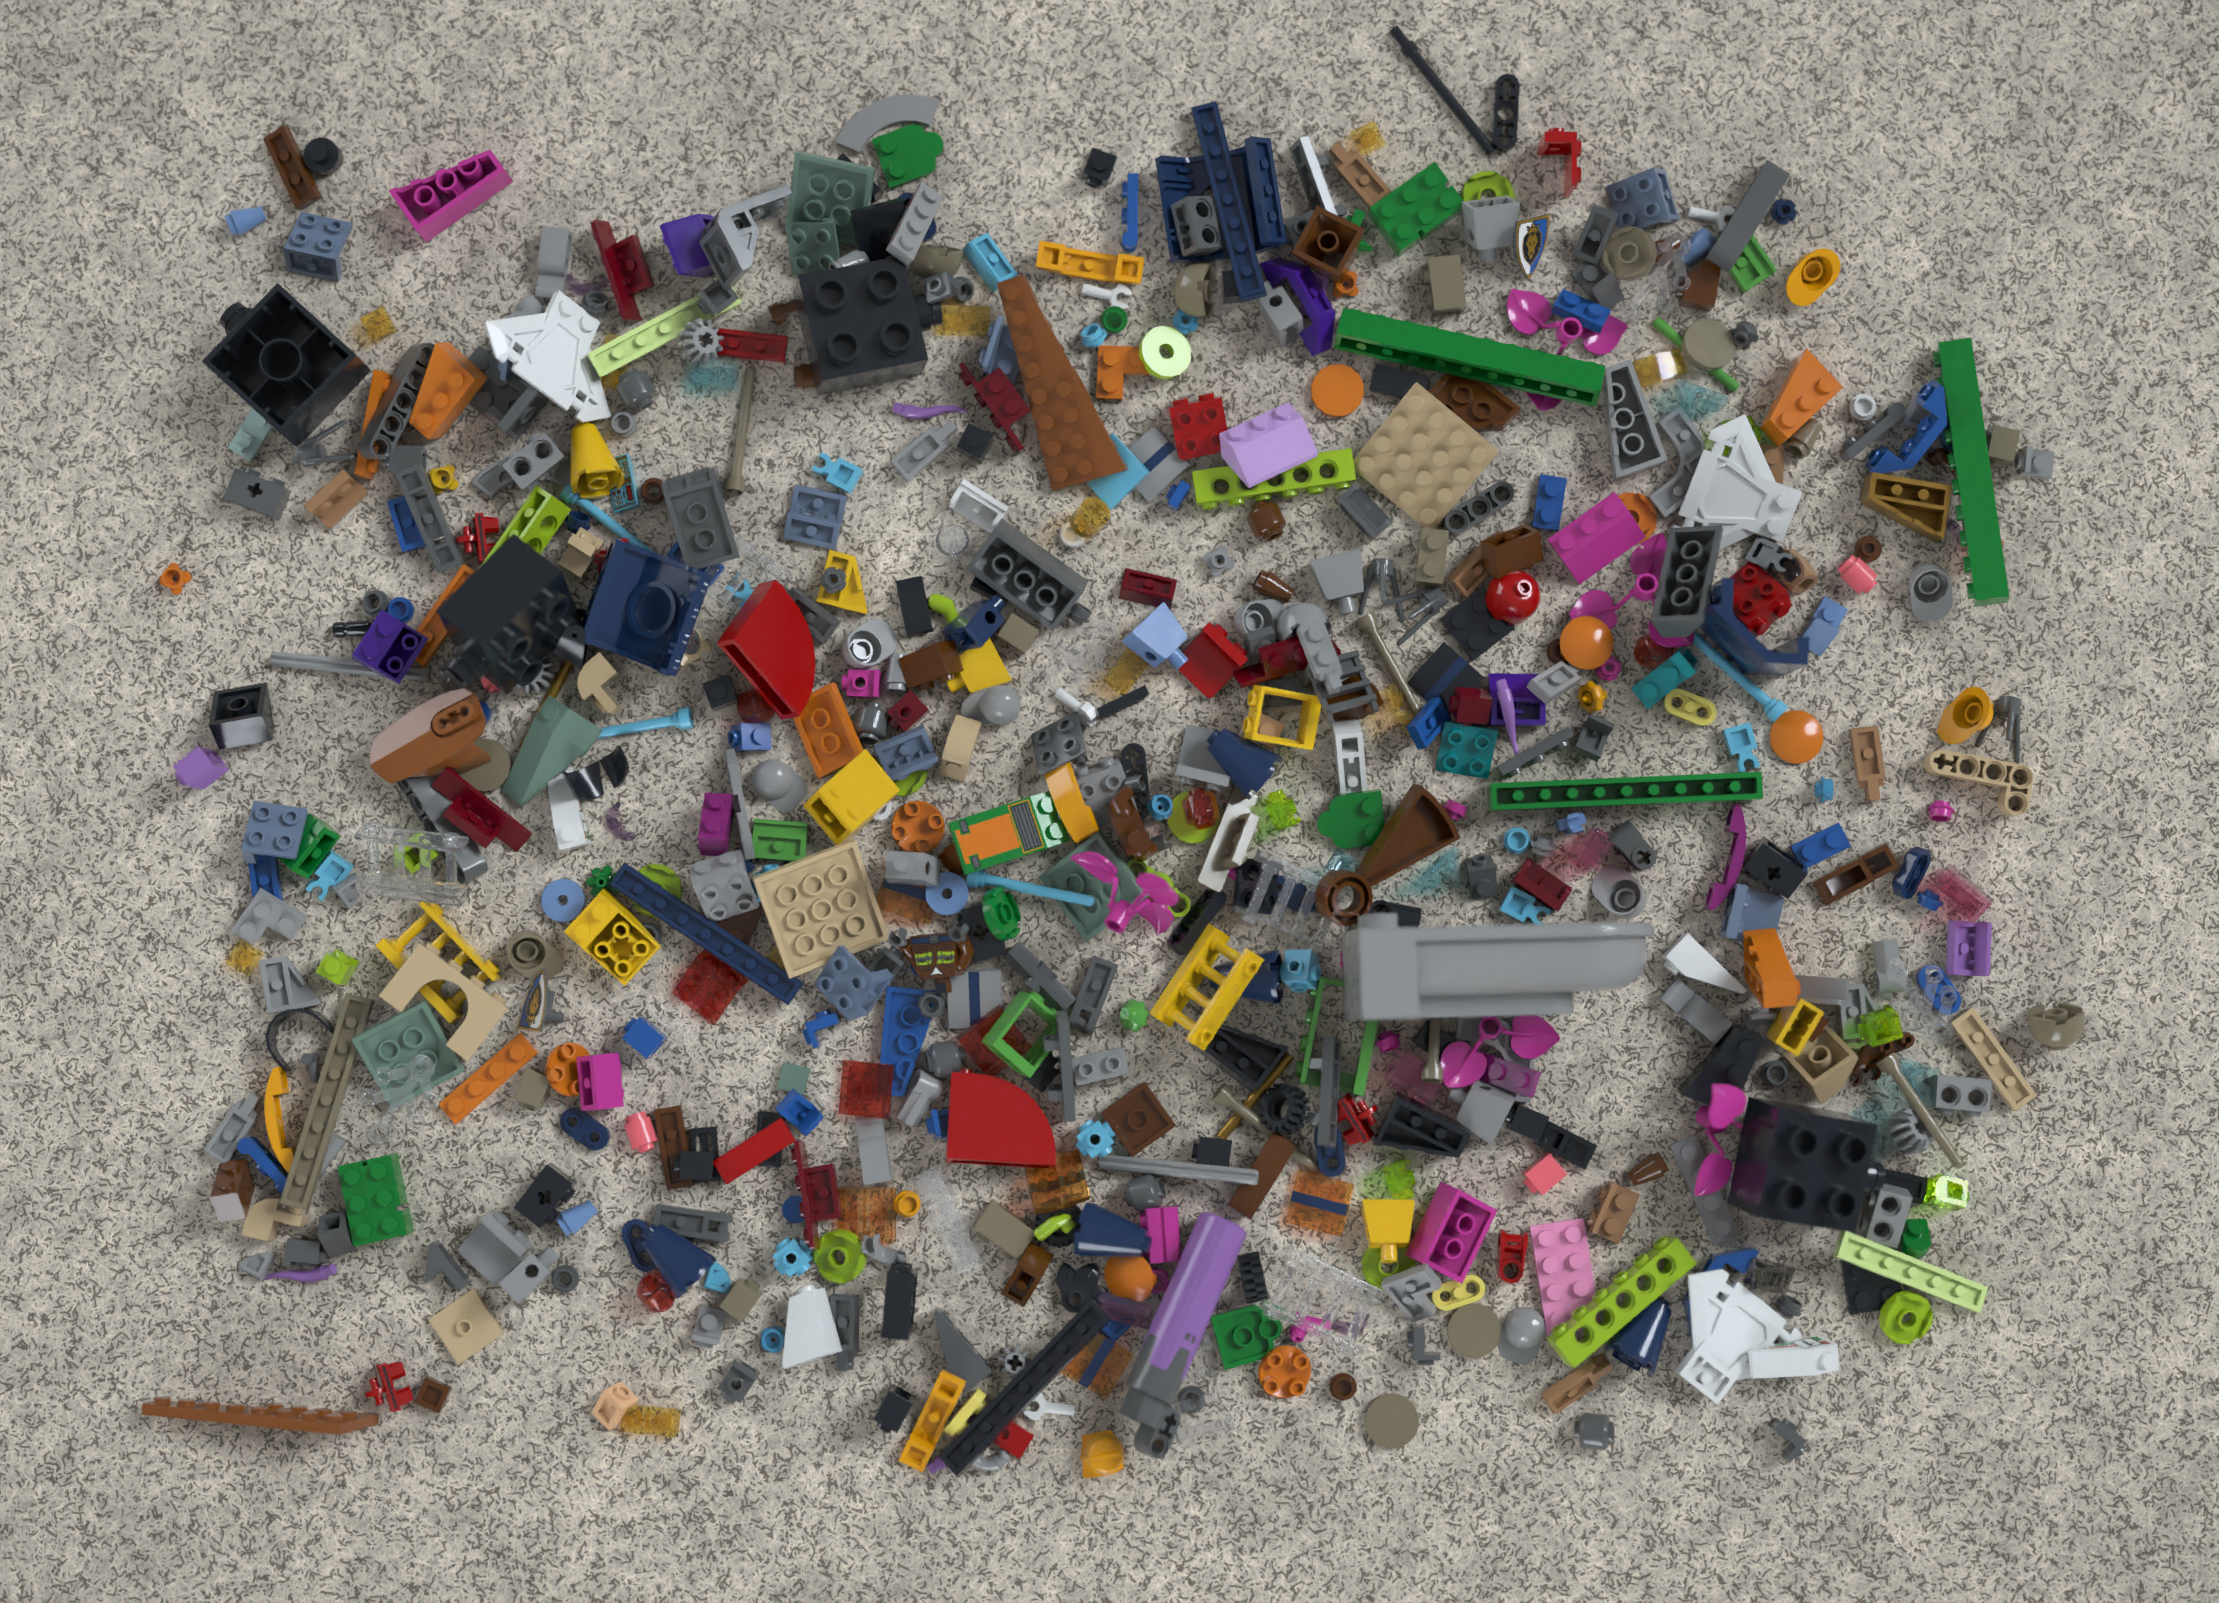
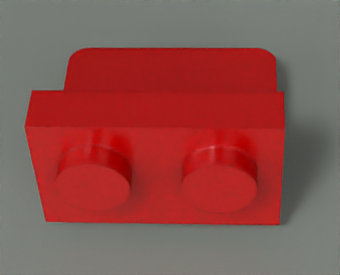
M1550 128L1544 132L1537 145V155H1564V197H1570L1573 190H1576L1577 183L1581 182V167H1577V157L1581 156V140H1577V132H1564L1563 128Z
M1214 392L1198 395L1199 400L1188 402V398L1172 400L1173 405L1167 406L1177 454L1181 460L1221 453L1219 434L1228 429L1222 397H1214Z
M1746 563L1730 577L1734 578L1733 614L1755 637L1764 634L1771 624L1778 618L1784 617L1792 607L1788 590L1755 564Z
M1210 622L1182 651L1188 660L1178 669L1181 674L1209 699L1213 698L1233 677V671L1241 669L1248 661V658L1245 656L1247 651L1238 642L1232 644L1226 638L1228 633L1218 623L1213 625Z

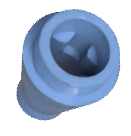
M261 206L232 210L230 214L224 215L232 236L237 234L241 236L267 221Z
M1702 227L1699 231L1694 232L1686 247L1678 256V259L1685 262L1684 264L1690 268L1692 264L1709 253L1716 242V238Z
M587 1200L582 1204L560 1212L561 1215L555 1219L566 1236H569L572 1233L575 1235L598 1212L592 1202Z

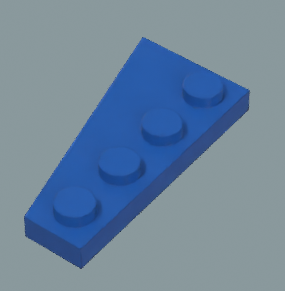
M887 986L877 1094L905 1096L932 1017L926 1018L920 1013L921 1009L918 1007V1001L921 996H925V993L930 991L936 992V990ZM930 1002L929 1007H934V1003Z

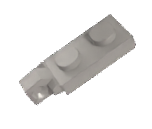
M949 420L941 428L937 425L932 428L929 427L890 460V463L907 483L910 482L952 444L949 438L958 431L957 426Z
M1324 620L1298 626L1297 634L1314 679L1317 678L1319 682L1324 681L1329 695L1339 693L1342 687L1340 679L1343 675L1342 667Z
M1560 661L1531 679L1527 688L1547 705L1575 687L1582 679L1580 676L1583 669L1576 668L1571 664L1567 666L1563 661Z
M254 1092L250 1093L244 1102L240 1100L236 1105H233L204 1148V1152L220 1163L231 1161L238 1151L237 1143L239 1140L246 1138L256 1124L257 1118L260 1115L256 1109L264 1098Z

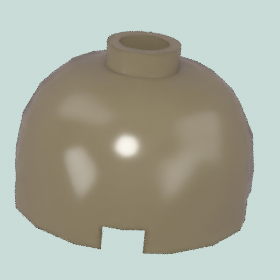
M922 241L910 266L913 272L923 277V279L943 271H947L954 277L959 270L963 251L951 246L926 244V241Z
M1192 264L1183 268L1178 274L1176 281H1173L1171 284V296L1175 297L1181 311L1189 316L1210 317L1212 314L1214 303L1208 304L1211 299L1212 287L1216 285L1214 268L1209 266L1210 264Z
M2058 1003L2059 1008H2052L2043 1011L2044 1005L2032 1007L2028 1011L2031 1034L2038 1042L2049 1046L2051 1050L2066 1049V1046L2076 1042L2084 1032L2085 1015L2082 1007L2068 1003Z

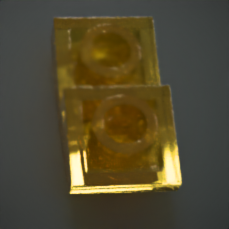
M1679 348L1632 362L1641 388L1687 374Z
M1127 647L1102 681L1123 696L1127 694L1149 664Z
M1397 685L1386 686L1384 693L1390 714L1406 739H1412L1406 727L1415 716L1411 715V710L1400 711V707L1404 706L1402 691H1397Z
M635 1404L627 1408L621 1418L620 1431L642 1435L654 1434L672 1438L678 1437L681 1409Z

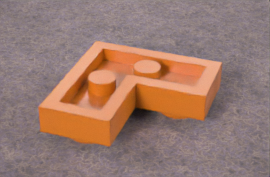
M1098 346L1096 399L1123 400L1124 374L1150 375L1144 368L1143 361L1139 358V347Z

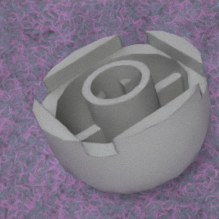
M1297 601L1288 605L1287 609L1279 617L1277 633L1279 640L1283 641L1298 636V626L1324 620L1329 635L1333 627L1321 607L1313 603Z

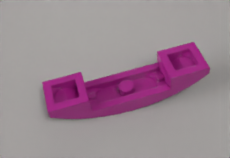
M1730 805L1724 832L1732 833L1734 837L1722 884L1710 883L1704 907L1705 910H1715L1723 902L1733 888L1740 873L1746 848V825L1741 805Z

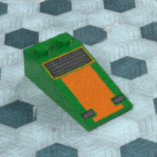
M1050 791L947 823L964 875L1052 849L1070 841Z

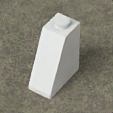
M814 1285L798 1289V1295L789 1297L782 1360L783 1369L797 1367L842 1351L825 1288L814 1289Z

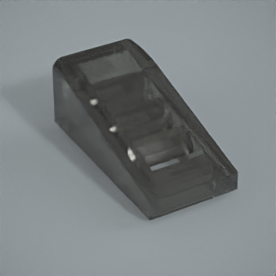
M1752 1257L1743 1283L1755 1290L1786 1294L1795 1268Z

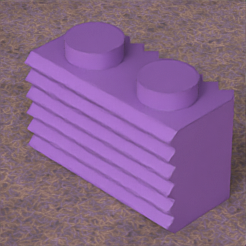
M195 747V750H191V754L187 753L186 757L178 760V764L174 763L173 765L177 771L174 775L183 786L188 785L192 788L197 787L200 789L207 788L229 770L215 751L201 747Z

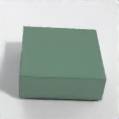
M784 1062L777 1089L790 1092L794 1088L797 1092L804 1095L811 1068Z

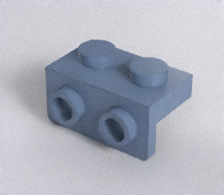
M924 725L874 745L882 767L892 781L904 780L910 773L917 770H927L938 761Z

